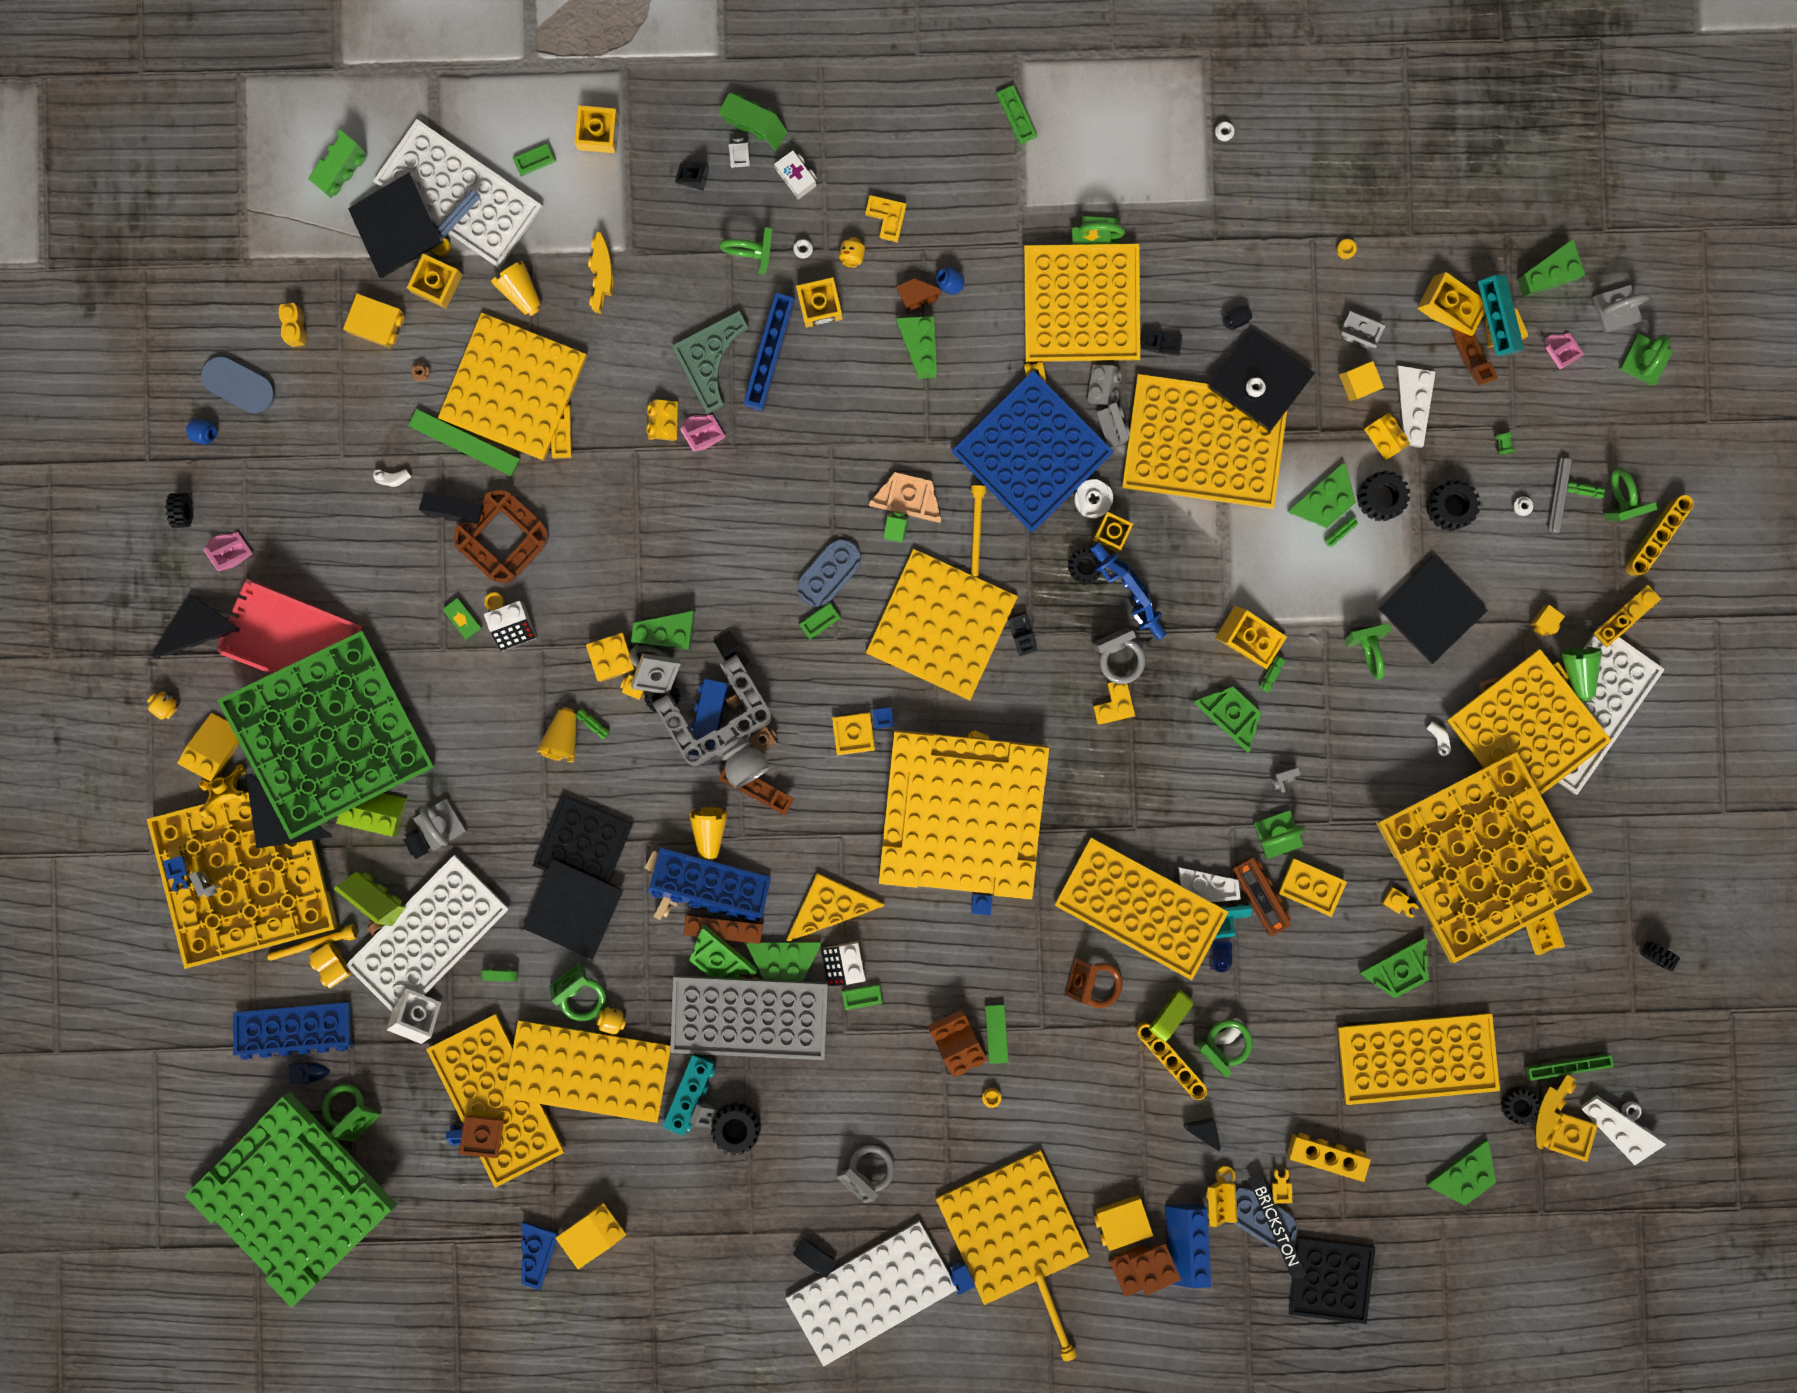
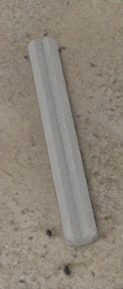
M1561 458L1559 462L1548 529L1552 533H1559L1561 530L1572 460L1569 458Z

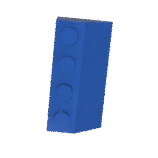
M1204 1204L1165 1206L1167 1249L1181 1278L1180 1281L1172 1285L1187 1288H1210L1211 1273L1206 1206Z

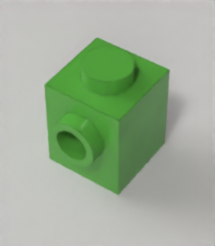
M899 511L890 513L887 516L884 539L903 542L906 539L909 516H904L905 513Z

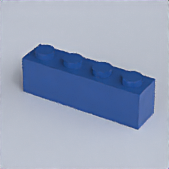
M704 679V683L700 682L698 693L701 694L700 701H696L694 709L697 716L696 720H692L690 728L696 740L714 730H719L729 684ZM707 742L706 749L713 750L716 742ZM694 750L690 752V755L699 756V752Z

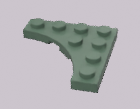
M740 311L672 345L707 415L724 406L719 393L718 372L727 348L739 335L748 330V326Z

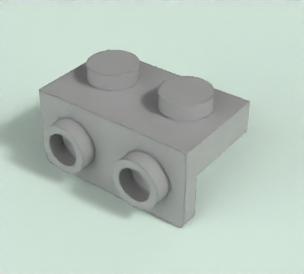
M1349 310L1341 327L1340 334L1346 341L1353 342L1355 340L1360 342V346L1366 349H1371V347L1376 349L1386 325Z
M1113 365L1092 366L1087 403L1111 405L1118 401V388L1122 380L1119 368Z
M1117 403L1111 404L1107 409L1096 413L1106 444L1110 448L1128 441L1130 431L1128 426L1123 423L1124 413L1122 408L1117 406Z

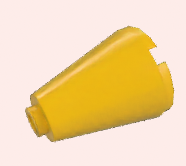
M522 260L502 271L499 278L496 279L494 277L491 280L492 284L523 314L533 316L540 311V300L525 263Z
M563 707L562 710L557 711L537 748V753L541 752L540 755L557 761L567 758L566 762H574L577 715L573 709Z
M701 807V811L696 812V808L689 811V817L698 856L705 860L714 861V858H717L728 811L722 812V808Z

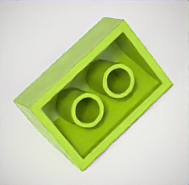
M382 793L338 815L336 824L391 837L398 836L407 798Z
M355 872L335 886V891L376 924L393 926L406 909L401 904L402 900L399 897L391 896L387 893L388 889L380 883L376 884L373 881L374 877L367 872Z

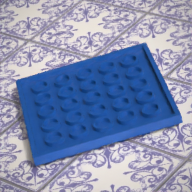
M1034 370L951 451L1031 533L1114 453Z

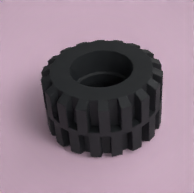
M1383 471L1373 474L1364 480L1362 486L1358 489V492H1360L1357 495V500H1360V503H1358L1359 508L1362 507L1364 509L1362 513H1367L1368 518H1375V521H1387L1397 517L1404 512L1403 510L1408 506L1407 502L1410 501L1408 496L1410 488L1406 489L1408 483L1406 481L1403 482V477L1401 475L1396 476V473L1393 471L1391 473ZM1385 486L1391 491L1393 500L1390 506L1384 507L1377 503L1374 495L1376 487Z
M1452 480L1435 488L1433 493L1429 495L1428 498L1430 500L1427 501L1426 505L1429 506L1427 514L1431 513L1432 515L1430 520H1435L1436 523L1434 525L1437 527L1442 526L1441 529H1449V531L1458 530L1471 524L1477 518L1475 515L1480 512L1478 506L1481 505V501H1477L1479 494L1473 492L1476 489L1474 487L1469 488V483H1462L1461 480L1455 482ZM1448 495H1454L1461 501L1462 511L1459 516H1453L1447 512L1445 499Z
M737 1103L728 1104L723 1109H720L711 1125V1136L713 1135L712 1140L713 1143L717 1144V1148L724 1150L723 1153L727 1154V1152H730L734 1156L736 1153L742 1155L745 1151H750L756 1144L761 1131L760 1119L757 1118L758 1114L756 1111L753 1112L750 1106L746 1107L743 1103L737 1105ZM739 1119L743 1121L747 1127V1134L740 1139L731 1138L725 1131V1124L728 1120Z

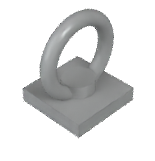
M1629 285L1592 297L1603 333L1642 322L1638 305L1648 301L1650 298L1649 294L1641 293L1634 295L1632 286Z
M1127 627L1092 642L1094 650L1101 653L1100 667L1107 679L1117 684L1133 682L1142 674L1145 667L1144 651L1138 643L1132 640L1136 636L1134 631ZM1126 646L1130 647L1137 654L1138 664L1136 669L1127 676L1113 674L1107 663L1109 654L1117 652Z
M637 645L633 647L629 657L637 669L631 682L632 689L669 694L681 665L680 660L671 658L664 650L652 645ZM641 652H648V653L655 654V655H649V654H643V653H642V656H641V659H640V660H639L638 657H637V654H638V653H641Z
M448 798L431 808L423 805L420 808V815L413 818L432 851L442 846H447L450 841L467 831Z
M865 1145L853 1154L849 1169L841 1171L836 1178L863 1203L872 1202L878 1196L876 1192L884 1189L891 1182L894 1175V1162L891 1155L884 1148L878 1145ZM866 1153H877L886 1162L887 1172L879 1183L871 1184L863 1174L857 1172L858 1161Z

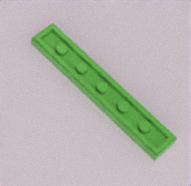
M416 409L408 425L511 477L520 462V459Z

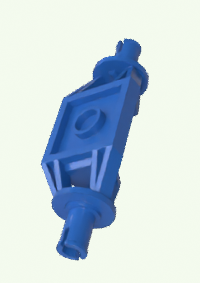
M1100 541L1095 543L1090 548L1100 561L1095 569L1101 571L1109 583L1120 577L1123 578L1121 580L1126 589L1130 588L1133 591L1134 595L1132 596L1138 604L1132 609V615L1139 622V629L1148 627L1156 637V640L1163 638L1167 632L1157 621L1162 613L1160 611L1153 612L1151 594L1128 563L1117 559L1119 556L1117 552L1109 555ZM1105 567L1112 570L1113 573L1110 574ZM1145 610L1146 618L1143 620L1139 613Z

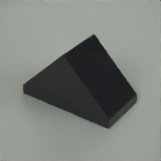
M703 163L680 164L675 183L704 191L709 174L707 166Z
M730 630L713 640L725 661L737 655L743 667L750 663Z
M1213 1118L1185 1123L1184 1128L1217 1151H1220V1141Z

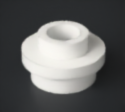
M1221 122L1215 129V135L1221 141H1228L1234 135V127L1229 122ZM1221 130H1227L1228 134H1222Z
M800 239L794 244V253L798 258L805 259L812 254V244L808 240ZM804 246L807 248V250L805 252H801L800 248Z
M1252 378L1246 384L1247 393L1253 397L1261 396L1266 388L1265 383L1260 378ZM1252 386H1257L1258 390H1254Z
M1520 497L1513 504L1514 511L1520 516H1526L1532 512L1533 502L1528 497ZM1522 503H1525V504H1526V506H1527L1526 509H1522V507H1521V504H1522Z
M1633 1101L1626 1102L1621 1109L1622 1114L1631 1117L1634 1121L1639 1119L1642 1112L1639 1104ZM1629 1108H1633L1631 1114L1628 1113Z

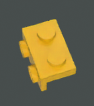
M658 399L649 402L647 407L649 423L646 428L648 440H677L678 402Z
M1387 413L1364 429L1385 461L1410 445L1407 435L1403 433L1391 413Z
M1554 912L1526 926L1535 955H1541L1554 948L1565 946Z
M1216 1182L1209 1186L1206 1197L1209 1205L1207 1213L1210 1226L1218 1227L1224 1222L1236 1223V1185L1233 1183Z

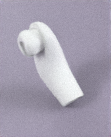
M379 469L373 472L375 482L391 487H397L411 478L407 469L393 474Z
M1431 721L1426 729L1436 737L1438 753L1441 756H1447L1451 752L1448 732L1440 725Z
M1234 1018V1019H1233V1020H1237V1021H1240L1241 1023H1243L1239 1018ZM1228 1027L1225 1031L1217 1033L1214 1045L1230 1044L1241 1032L1236 1028Z

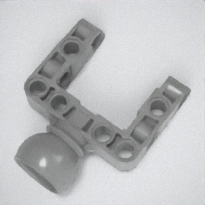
M734 655L722 662L720 666L747 712L731 720L725 727L718 731L714 730L696 740L670 694L655 701L653 705L684 759L690 765L697 766L715 755L721 756L722 760H726V778L734 788H739L760 777L770 769L765 754L757 748L750 747L752 742H749L751 734L770 723L771 713L738 656ZM746 679V686L738 687V680ZM758 712H765L766 718L764 720H757L756 715ZM679 718V725L675 727L670 726L671 719ZM741 722H749V728L741 730L739 728ZM715 741V748L713 750L706 749L707 742ZM698 751V758L691 760L689 758L690 752Z

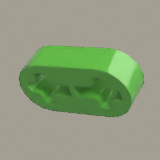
M481 970V980L517 981L518 978L517 970Z

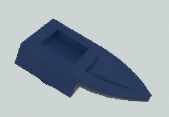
M317 1063L289 1064V1084H304L320 1080L329 1074L330 1070Z

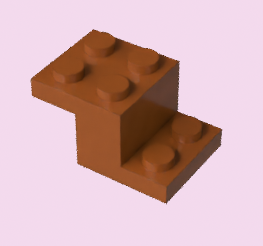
M962 1009L927 1026L936 1042L943 1061L953 1077L962 1075L967 1070L979 1067L988 1061Z
M1165 1242L1146 1250L1143 1244L1109 1260L1125 1297L1141 1290L1147 1296L1181 1280Z

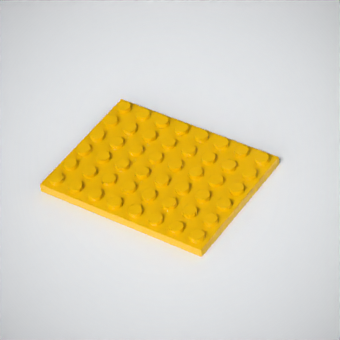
M1137 375L1129 430L1130 436L1122 482L1123 489L1274 509L1287 411L1272 431L1269 432L1208 389L1210 384Z

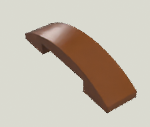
M1450 327L1460 356L1477 384L1481 386L1497 380L1498 376L1491 361L1487 362L1475 335L1470 336Z
M724 767L718 780L734 788L726 778ZM758 778L736 788L783 815H786L794 800L793 797Z

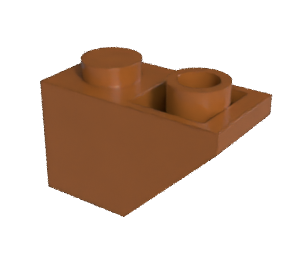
M915 278L897 286V292L906 311L918 310L922 304L926 302L928 304L934 303L941 296L940 288Z

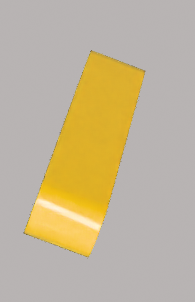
M1682 495L1673 498L1626 563L1625 569L1629 575H1642L1650 569L1692 510L1694 502L1690 496ZM1679 501L1683 502V509L1679 507ZM1668 516H1671L1673 519L1672 525L1668 522ZM1658 531L1662 534L1661 540L1657 538ZM1646 547H1649L1651 550L1650 556L1646 554ZM1636 562L1640 565L1639 571L1635 569Z
M1148 1022L1139 1023L1136 1027V1034L1191 1097L1196 1100L1205 1098L1207 1088L1166 1041L1162 1042L1151 1031L1149 1035L1142 1036L1141 1030L1144 1027H1149L1151 1024ZM1156 1042L1163 1043V1048L1159 1051L1154 1050ZM1170 1056L1176 1057V1062L1173 1065L1167 1064V1059ZM1188 1071V1077L1184 1080L1180 1079V1073ZM1200 1085L1202 1088L1201 1092L1193 1094L1194 1086Z

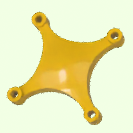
M238 765L226 778L218 777L212 782H206L205 780L199 782L198 785L203 791L209 790L206 803L199 809V813L203 817H207L210 814V809L227 800L238 798L240 801H245L247 799L244 791L237 790L239 777L247 772L243 765Z

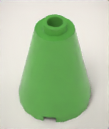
M1580 647L1562 651L1561 657L1573 692L1581 701L1592 700V697L1596 696L1602 649L1598 647L1580 649Z

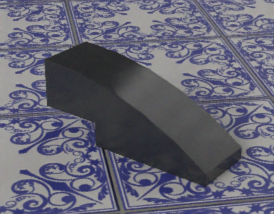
M424 492L418 510L426 516L443 517L447 521L479 524L484 506L456 497Z

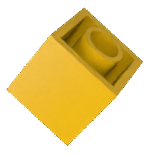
M1374 361L1364 363L1339 374L1349 401L1359 399L1384 388Z
M1106 512L1092 541L1096 543L1100 541L1102 546L1118 553L1121 551L1133 523Z

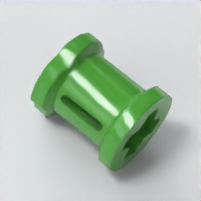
M1512 432L1495 436L1500 450L1498 455L1516 452L1512 444Z

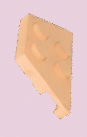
M895 472L869 502L871 507L891 512L899 511L908 516L937 523L941 522L933 483L930 480Z

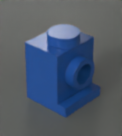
M959 1261L950 1266L952 1272L950 1278L954 1286L958 1285L956 1289L958 1295L976 1287L965 1262L960 1263Z

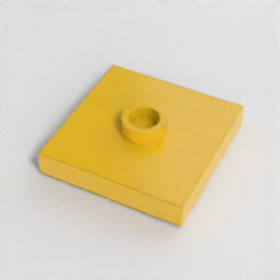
M870 712L832 717L837 755L875 750Z
M1558 1111V1114L1563 1116L1561 1119L1563 1124L1558 1132L1554 1130L1551 1135L1553 1140L1548 1149L1587 1162L1598 1124Z

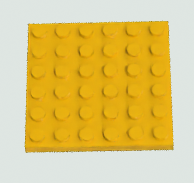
M1139 244L1024 245L1025 362L1140 360Z
M481 313L438 419L545 461L551 446V440L558 429L559 421L563 417L564 409L570 400L587 354Z
M913 549L866 654L970 701L1018 596Z
M1540 649L1536 650L1446 720L1483 768L1511 753L1518 752L1540 795L1612 741Z
M1041 1149L936 1197V1201L984 1305L1035 1282V1274L1037 1272H1041L1043 1277H1046L1089 1257Z

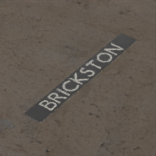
M1262 1174L1248 1178L1292 1279L1295 1280L1306 1276Z

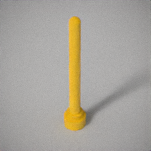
M980 485L971 486V494L975 498L971 575L974 577L979 575L982 498H984L987 488Z
M350 924L345 926L341 932L269 953L267 958L272 961L341 939L351 941L358 938V932L355 925Z
M1037 1272L1035 1274L1036 1281L1062 1346L1060 1348L1063 1361L1073 1360L1077 1357L1075 1347L1069 1344L1042 1273Z

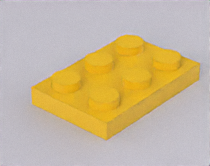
M1292 858L1278 894L1332 917L1347 882Z

